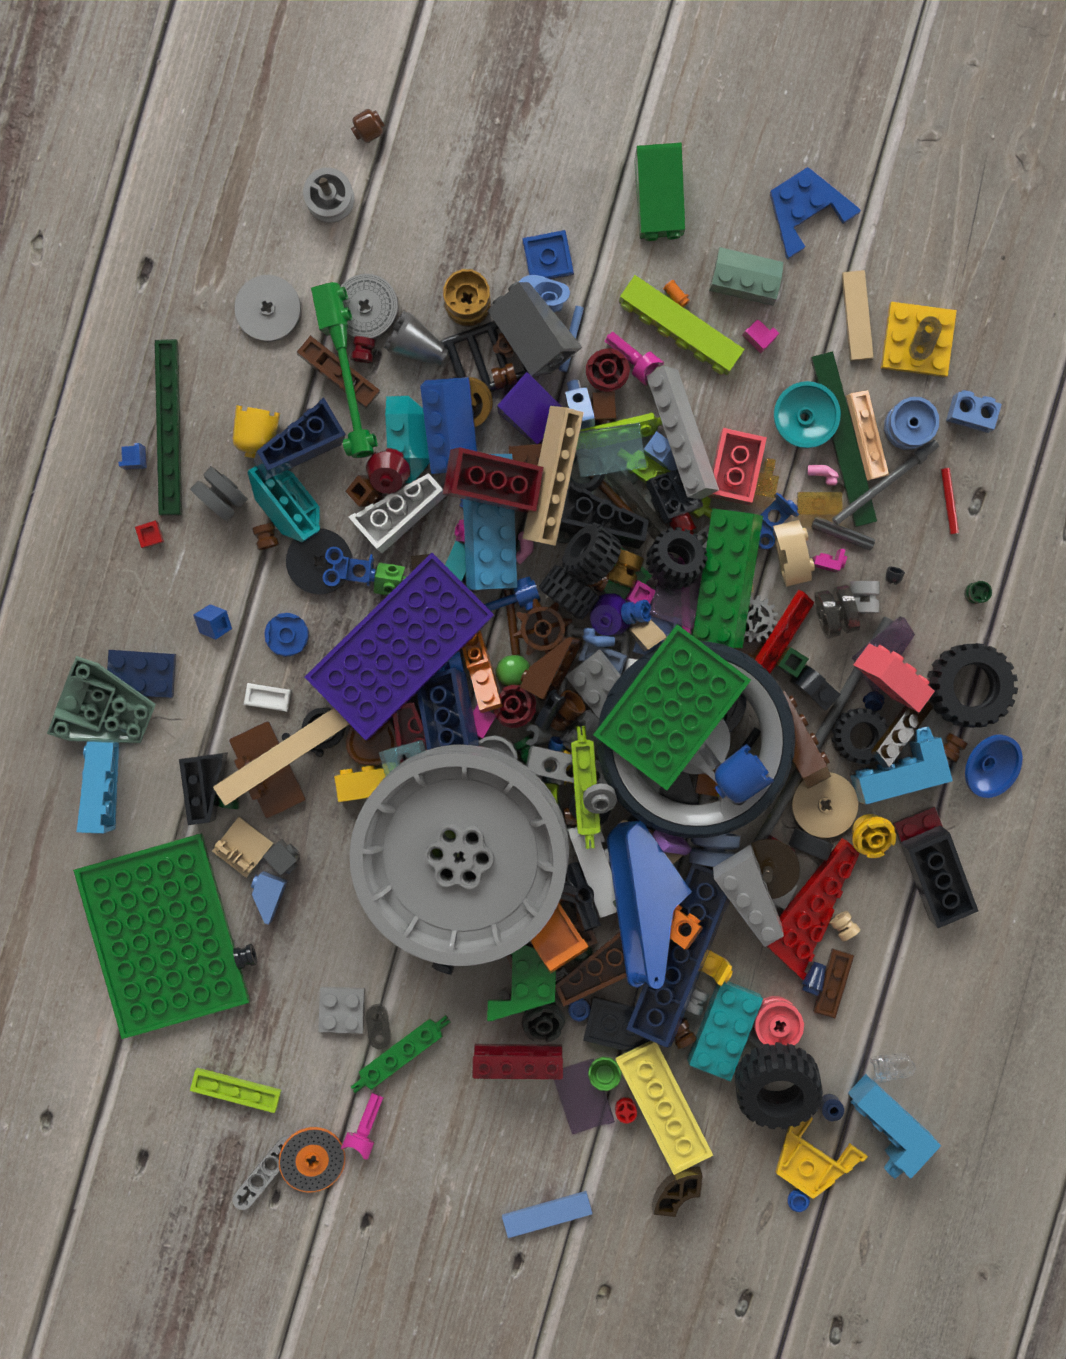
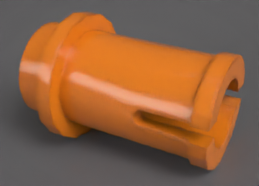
M671 280L664 286L663 290L680 306L685 307L690 302L688 299L689 295L684 294L675 283V280Z

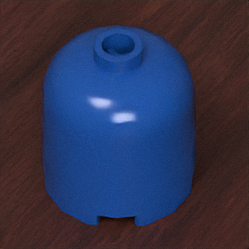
M747 744L720 764L715 771V780L718 784L715 787L716 791L722 798L727 796L735 803H742L774 782L772 777H766L769 772L758 756L748 753L751 748Z

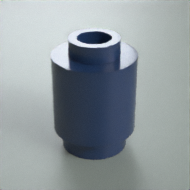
M833 1094L823 1095L822 1103L819 1106L823 1116L829 1121L840 1120L844 1115V1106L841 1101Z

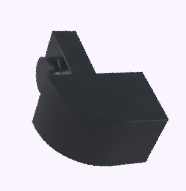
M808 665L803 667L797 678L792 677L789 680L801 693L809 696L824 711L841 695L822 675Z

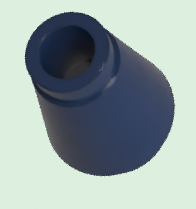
M813 962L801 983L803 985L802 991L819 996L820 991H823L825 965Z

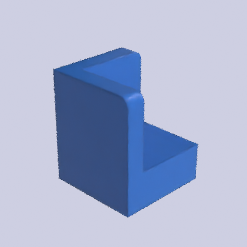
M135 443L134 446L121 447L122 462H118L119 467L125 470L147 468L146 448L144 445Z
M210 604L193 615L199 633L215 640L232 629L227 611Z

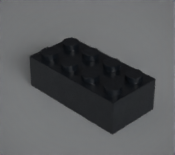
M940 825L900 842L927 916L937 928H941L979 911L951 834Z

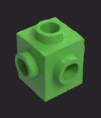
M379 562L374 578V593L389 595L407 577L404 576L405 567Z

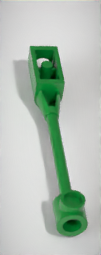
M330 282L311 288L319 330L326 336L331 335L335 349L338 351L353 431L348 433V438L343 439V448L348 457H368L374 453L373 447H377L378 442L374 433L370 434L369 430L362 429L346 351L348 321L352 320L351 311L348 307H344L343 302L348 300V294L345 287H340L339 283Z

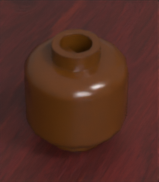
M365 109L353 117L354 127L351 130L357 140L362 139L365 143H370L383 134V127L385 125L376 110Z

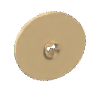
M830 772V778L807 789L802 780L792 798V811L795 820L804 831L816 837L830 838L842 834L853 824L858 812V798L855 789L844 777ZM822 800H829L828 805L830 808L821 810L822 805L820 802Z

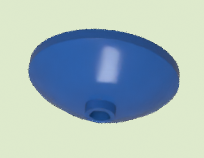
M1001 734L990 736L981 741L973 749L966 763L965 780L968 788L974 794L983 798L996 797L1008 790L1017 779L1022 767L1023 756L1019 744L1013 738Z

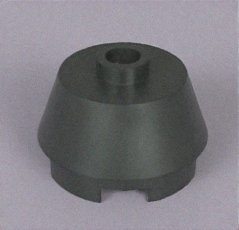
M555 1002L526 1010L521 1021L522 1029L532 1041H535V1039L546 1040V1043L554 1041L561 1035V1030L565 1025L564 1013Z

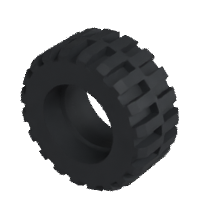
M980 643L956 645L951 647L950 650L941 653L940 658L932 663L933 670L929 671L927 675L930 678L928 685L935 691L929 699V702L935 705L934 711L937 714H941L942 719L953 723V725L969 728L987 727L988 724L997 723L999 717H1005L1009 713L1007 708L1009 706L1013 707L1015 700L1012 699L1013 694L1018 693V688L1014 687V681H1018L1017 674H1012L1011 670L1014 669V666L1011 662H1006L1007 656L996 652L997 649L992 646H985ZM966 665L981 667L989 679L988 695L977 706L963 705L957 699L954 692L955 676Z
M775 1042V1045L763 1044L762 1048L758 1049L756 1047L751 1050V1054L747 1053L742 1058V1062L740 1061L736 1067L735 1087L739 1108L750 1121H756V1124L764 1127V1125L768 1126L769 1129L781 1127L782 1130L788 1129L789 1126L797 1127L800 1125V1122H807L811 1118V1114L814 1115L822 1103L823 1089L818 1065L815 1063L814 1058L800 1047L796 1049L795 1045L788 1043L787 1045H782L781 1042ZM776 1081H787L794 1084L790 1088L781 1091H770L763 1088L765 1085Z

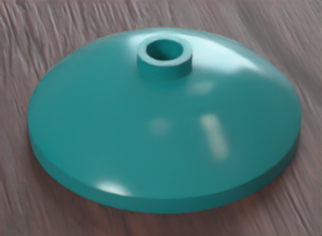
M804 381L791 385L782 392L774 407V423L778 433L789 444L799 448H814L824 444L835 434L840 423L841 411L837 398L827 387L816 382ZM802 414H806L808 416L807 421H803L801 419Z

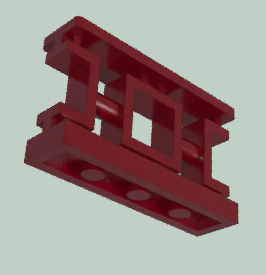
M475 1044L472 1077L474 1079L561 1080L563 1079L562 1044Z

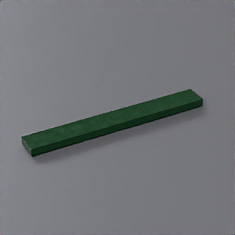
M164 339L155 340L159 516L182 515L178 340Z
M832 351L811 357V362L817 383L827 387L835 395L840 406V423L831 439L848 504L850 505L866 493L869 487L835 356ZM872 499L852 514L854 527L877 522Z

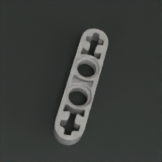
M288 1136L281 1137L236 1191L233 1197V1204L239 1210L248 1209L280 1171L279 1155L277 1154L289 1138ZM267 1160H275L277 1168L275 1170L268 1169L266 1167ZM255 1176L261 1177L264 1182L263 1185L260 1187L254 1186L252 1178ZM249 1189L251 1193L247 1201L240 1202L241 1196H244Z

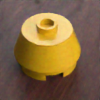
M865 814L859 817L852 828L854 848L868 858L884 856V852L891 845L894 846L896 842L893 824L889 820L875 814Z

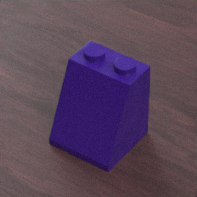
M526 372L497 405L498 414L532 444H542L550 406H562Z

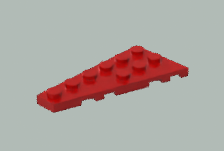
M843 838L831 851L828 860L823 861L779 916L784 936L766 946L802 980H804L807 974L805 969L809 961L812 962L815 956L813 951L817 942L822 940L835 911L833 906L836 899H840L843 893L841 888L844 881L850 877L860 854Z

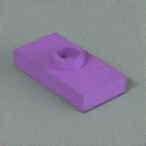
M657 830L652 833V836L663 852L687 855L691 851L690 846L682 837L668 835Z

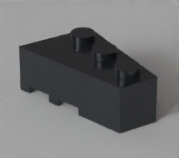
M228 752L179 759L188 825L210 823L216 819L217 802L220 797L213 787L223 781Z

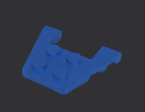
M809 167L770 191L787 260L806 247L794 229L829 205H831L842 224L861 212L859 207Z

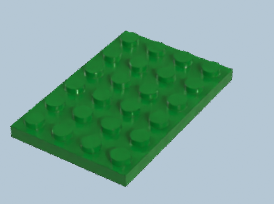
M676 624L593 735L665 790H668L751 679Z

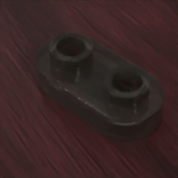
M928 316L918 324L909 346L910 356L917 361L927 359L933 352L942 330L941 322L936 317ZM925 326L931 327L932 332H926ZM917 346L923 348V353L917 352Z
M374 1004L368 1008L365 1016L368 1038L372 1047L384 1049L391 1041L388 1011L383 1005ZM374 1013H378L380 1015L379 1020H375L373 1018ZM381 1035L384 1040L379 1042L376 1040V1036Z

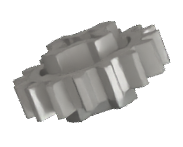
M757 595L755 600H753L752 596L750 597V604L752 606L750 611H748L747 629L744 638L746 636L749 643L752 642L753 638H755L756 642H761V636L764 639H768L767 632L772 633L774 630L772 625H777L778 623L773 620V617L778 615L776 612L772 613L775 605L768 606L769 599L767 598L760 601V595ZM761 607L765 609L768 617L763 615V613L761 612ZM755 612V617L759 618V621L753 625L752 620H749V616L754 615ZM766 625L763 631L756 634L759 626Z

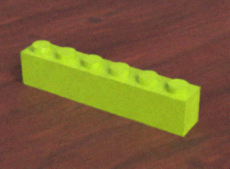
M636 275L631 279L619 298L620 306L629 313L633 311L639 315V319L646 325L652 324L658 328L657 332L666 338L668 336L673 338L678 347L683 350L689 349L694 353L693 356L697 360L708 362L712 365L711 368L720 375L723 373L728 375L745 350Z

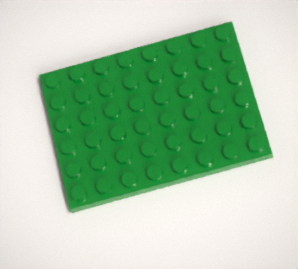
M202 833L73 870L121 1039L250 1002L242 971L237 968L234 960L233 949L235 946Z

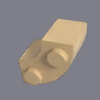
M799 520L773 526L780 572L786 587L812 581L811 572L815 571L813 559L809 558L806 541L809 539L807 529L802 528Z

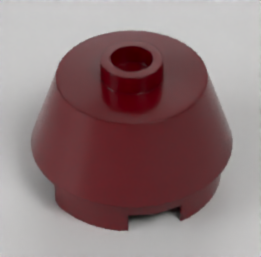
M601 349L592 354L587 361V379L594 388L600 391L612 392L618 390L629 378L630 366L628 360L616 349Z
M386 448V451L377 454L374 452L366 464V472L374 489L381 493H394L408 480L410 467L403 458V453L395 449Z
M510 685L503 688V691L499 694L502 707L494 709L498 721L509 728L528 725L536 714L534 694L521 688L520 685Z

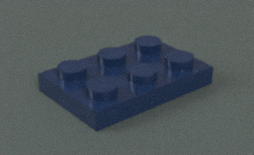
M108 650L107 670L144 696L174 697L176 654Z

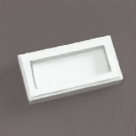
M247 683L244 705L288 712L292 690Z

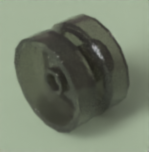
M847 584L834 587L832 594L828 590L814 594L818 620L827 639L840 636L842 629L846 633L860 630V618L856 601Z

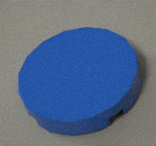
M291 613L276 615L268 622L264 633L265 642L268 647L277 655L285 657L300 653L306 647L309 639V630L305 621L298 615Z

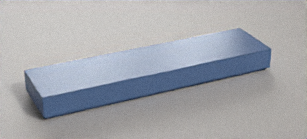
M587 1191L503 1214L502 1219L507 1236L511 1238L592 1215L593 1213Z

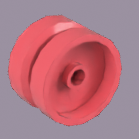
M770 996L763 999L752 1027L763 1044L775 1045V1042H781L782 1045H787V1043L796 1045L803 1035L804 1022L800 1012L789 1000L780 996Z

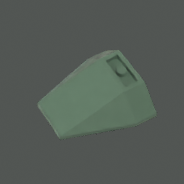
M76 656L47 734L68 741L141 743L156 704L100 664Z

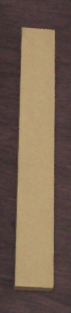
M333 708L213 788L226 806L348 726L349 723Z

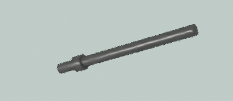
M933 440L923 449L915 451L910 459L832 518L833 522L839 525L916 464L920 465L923 463L927 456L939 447L938 442Z

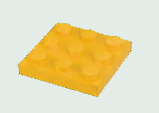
M890 302L881 369L947 377L957 310Z

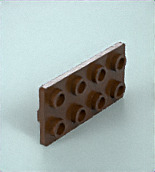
M269 721L229 740L237 757L234 762L238 770L279 744ZM290 764L248 791L252 800L257 799L266 818L306 800Z

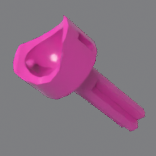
M613 331L607 335L605 343L621 352L635 366L632 375L647 386L648 380L646 376L651 374L657 367L663 366L664 362L651 351L642 356Z
M374 1093L371 1094L357 1132H347L341 1149H346L347 1147L354 1148L359 1151L363 1159L368 1160L374 1142L370 1140L368 1135L384 1097Z

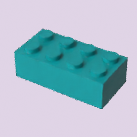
M729 981L727 983L724 982L722 986L716 983L696 1034L697 1039L692 1044L687 1057L689 1065L731 1081L763 1001L762 996L757 992Z

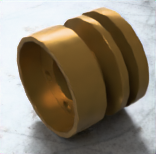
M471 269L459 270L447 278L443 287V298L448 316L455 323L462 326H474L481 323L488 316V309L491 308L490 288L487 280L479 272ZM467 299L468 301H471V304L464 302V300Z

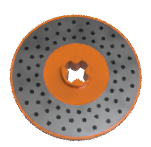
M308 1127L295 1132L285 1141L280 1150L279 1169L283 1179L292 1188L302 1192H318L328 1188L340 1177L344 1169L345 1151L341 1149V1141L334 1133L320 1127ZM312 1156H315L317 1161H313L312 1164H309L308 1159H311Z

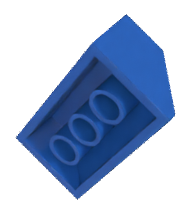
M469 377L425 380L420 385L431 474L447 472L451 449L461 447L477 451Z

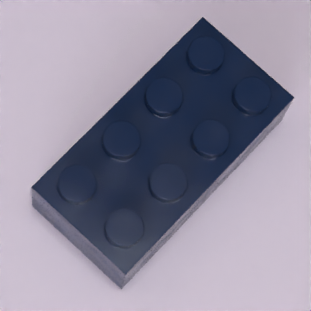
M456 668L436 673L417 692L427 750L448 745L479 746L466 674Z

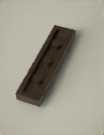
M927 701L919 713L904 706L871 750V753L883 768H888L892 765L914 735L916 729L919 728L933 709L929 701Z

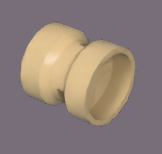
M848 911L841 912L829 922L833 929H837L839 932L838 936L842 942L853 938L860 932V928L856 923L852 922V916Z

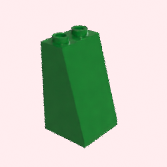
M682 142L639 145L636 147L634 167L640 239H645V241H656L660 237H667L669 240L679 239L685 232Z

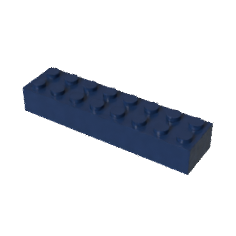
M692 863L685 881L692 893L679 905L683 907L680 911L688 916L691 913L701 920L699 925L703 929L688 950L683 949L673 940H669L664 984L659 989H653L647 983L644 984L626 1029L667 1048L672 1047L729 903L728 897L714 880L713 870ZM688 923L683 924L681 933L684 936L690 935L692 931L691 926Z

